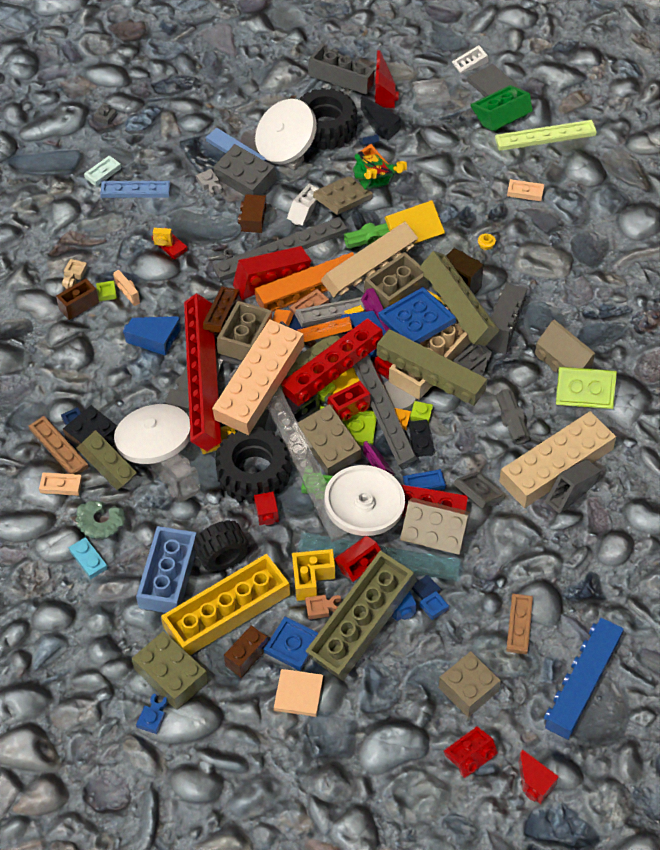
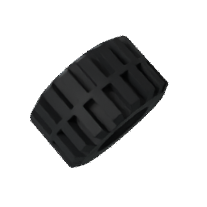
M230 520L218 522L204 529L197 536L193 544L203 567L207 571L213 572L234 566L247 555L250 549V544L240 525L236 521Z

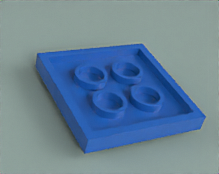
M424 287L378 312L379 318L391 330L418 344L456 323V317Z

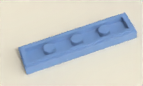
M218 128L206 136L208 143L224 153H227L236 144L267 162L264 156Z
M102 181L100 195L101 198H169L170 181Z

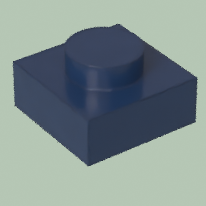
M378 134L358 138L360 145H365V147L370 144L375 146V142L380 141Z

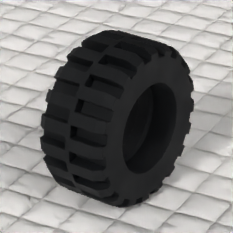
M321 88V90L314 89L310 93L307 92L303 97L299 98L300 101L312 109L316 119L321 117L334 118L331 121L316 120V133L310 145L311 148L334 150L336 147H343L344 143L347 144L355 136L357 131V107L349 95H344L343 91H335L333 88Z
M261 427L258 429L253 428L249 435L237 430V433L229 434L227 440L224 439L216 451L215 464L218 482H220L223 491H227V495L232 498L235 496L238 501L243 502V500H247V503H253L254 495L274 492L275 496L276 493L280 494L284 490L283 486H287L289 482L291 465L288 446L279 435L275 436V432L271 430L265 431V428ZM249 457H260L271 463L266 469L257 473H246L236 467L242 460Z

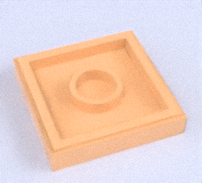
M281 669L274 711L316 717L323 675Z

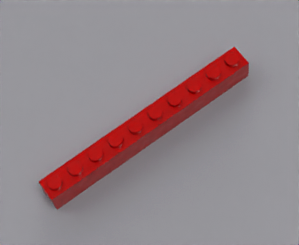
M196 293L184 302L190 440L193 444L208 452L221 443L220 422L215 420L212 409L218 400L214 332L203 329V322L212 303Z

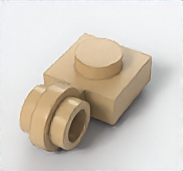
M70 259L64 269V276L66 277L63 278L62 287H65L67 290L76 284V279L81 280L87 269V263Z

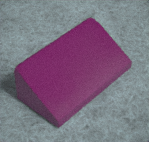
M365 441L363 444V454L370 464L394 476L395 473L378 449Z

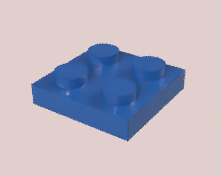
M284 617L265 646L264 653L301 671L309 658L306 649L318 635V632L288 617Z

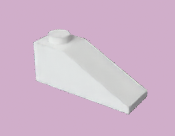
M308 184L293 200L287 219L296 225L303 226L319 202L313 197V193L320 188Z

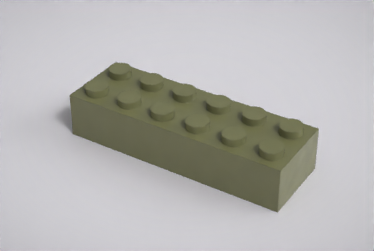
M380 550L306 649L308 656L344 681L417 582L414 572Z

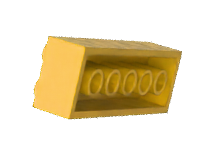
M265 554L161 616L163 628L170 638L186 653L192 655L290 596L289 582L270 557Z

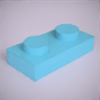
M86 537L68 547L70 553L90 580L108 569L106 563Z

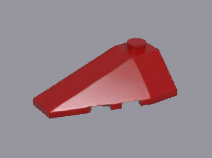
M377 50L375 103L384 108H395V101L398 102V91H395L394 80L381 50Z

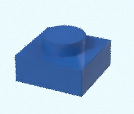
M437 591L420 601V607L431 620L449 609V605Z

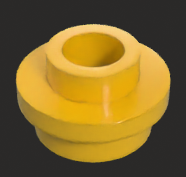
M482 234L478 238V244L483 250L492 249L496 242L495 237L491 234Z

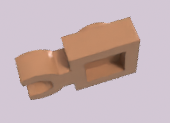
M326 595L305 598L308 620L329 617V611L335 612L338 608L334 604L341 602V596H333L330 600H326Z

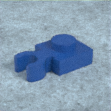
M153 694L150 698L151 707L144 705L136 723L137 728L154 734L158 733L165 717V713L161 710L167 706L166 697L163 698L161 703H156V694Z

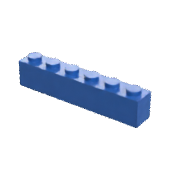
M600 618L598 624L593 623L589 631V635H591L589 641L584 640L580 648L581 656L575 657L571 666L573 668L572 673L566 674L562 683L564 685L563 690L557 691L553 702H555L553 709L549 707L544 716V719L547 720L545 729L569 740L622 637L624 628L603 618Z

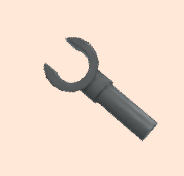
M227 248L223 254L208 256V260L223 259L225 261L233 258V250Z

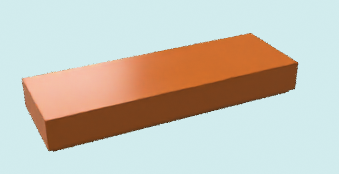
M345 317L297 331L303 333L304 342L350 331L352 330V323L350 317Z

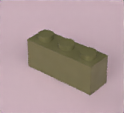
M96 430L76 448L116 490L124 486L137 473Z

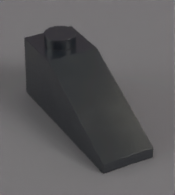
M363 95L360 97V109L378 136L388 141L401 130V117Z

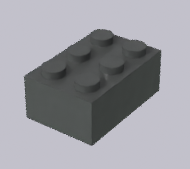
M236 144L213 167L219 181L244 196L245 194L263 195L277 179L274 166Z

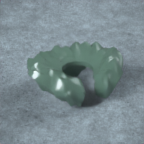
M95 500L81 504L77 508V517L75 519L78 522L77 527L92 539H106L115 534L120 526H123L125 521L123 508L113 506L109 509V519L106 522L98 523L94 520V516L97 512L104 513V502Z

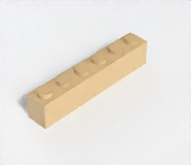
M403 222L327 272L321 279V282L333 297L339 294L343 296L350 290L349 287L352 285L354 287L358 286L363 281L362 278L365 276L369 277L376 272L377 268H382L389 263V260H394L401 255V252L404 250L408 252L414 248V242L418 237L408 224Z

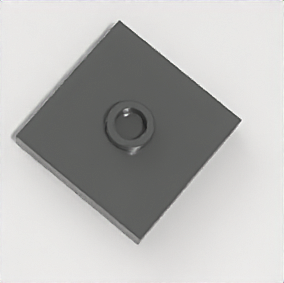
M478 471L457 478L453 484L482 509L501 502L506 497L504 492Z

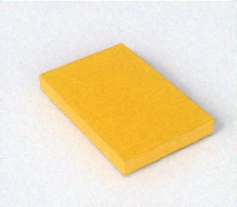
M432 200L384 217L389 231L406 222L418 237L414 244L445 233Z

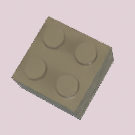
M470 651L440 676L439 689L469 717L499 692L501 680Z

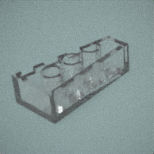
M181 452L167 460L150 464L153 470L157 469L159 472L158 475L161 482L169 486L168 490L173 498L176 497L180 503L201 492L198 471L195 467H190L189 460L186 457L183 458Z

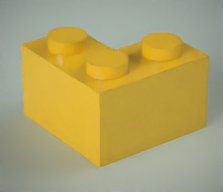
M333 549L292 553L296 601L317 596L316 581L335 579Z

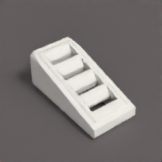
M477 46L452 61V64L462 74L487 64L489 60L488 55L483 49Z

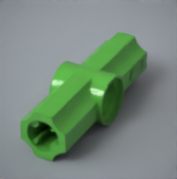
M368 223L361 230L345 233L344 241L346 247L353 248L364 244L370 245L390 232L387 223L376 226L374 223Z

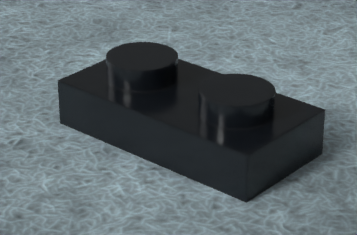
M427 420L408 422L411 444L416 456L433 455L434 450Z

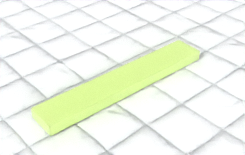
M592 120L498 134L495 135V141L499 151L596 136L597 131Z

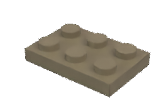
M347 176L315 190L313 197L338 215L371 200L373 193L368 189L365 190L352 177Z

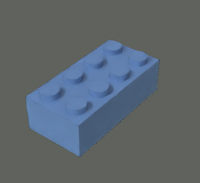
M157 526L136 596L140 609L167 613L182 604L196 555L193 547L194 541L197 538L196 532Z

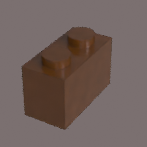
M245 194L244 201H241L240 205L242 214L238 215V224L241 225V232L262 233L267 209L266 196Z
M87 278L56 295L59 310L68 320L73 319L99 303L97 289Z
M251 625L224 654L225 666L242 678L264 654V648L268 643L267 636Z

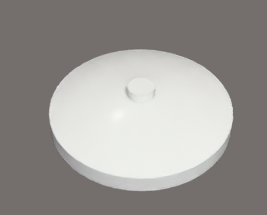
M286 99L273 105L262 116L257 126L255 142L258 152L266 160L274 164H287L301 157L310 147L316 133L314 112L308 105L297 99Z
M154 404L139 408L128 414L118 424L114 434L117 450L122 457L134 463L151 464L167 460L178 454L188 444L190 440V419L182 409L173 405Z
M357 465L345 468L330 479L325 489L324 506L329 518L339 528L351 534L372 536L384 533L398 523L404 511L405 495L400 483L390 473L374 466Z

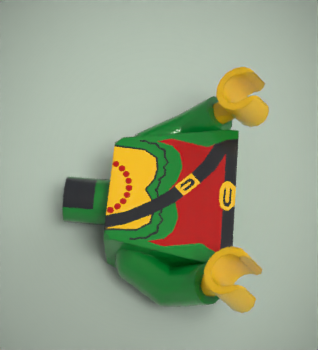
M362 151L354 156V159L357 161L353 168L354 176L365 190L388 185L394 173H401L407 170V162L398 161L397 165L387 164L378 155L365 156Z

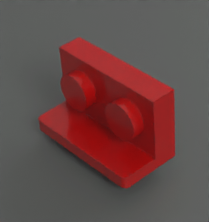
M478 726L444 750L445 757L459 768L461 776L464 778L475 772L498 753L493 738Z

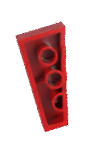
M302 246L238 260L233 287L239 290L238 295L242 300L254 296L255 288L261 285H266L277 279H282L308 269L311 259Z

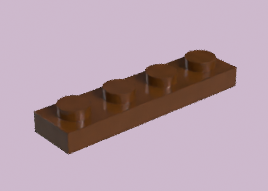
M221 286L203 322V329L211 332H221L238 297V289Z

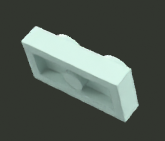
M108 156L85 172V179L97 187L102 181H105L119 171L121 164L111 156Z

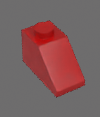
M522 750L518 760L522 789L530 800L542 804L557 785L559 776Z

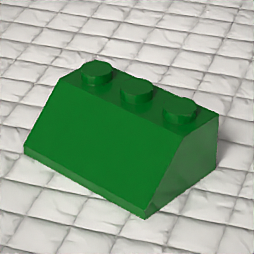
M511 85L470 104L483 127L492 131L498 130L500 127L510 124L518 118L525 117L533 111L530 93Z

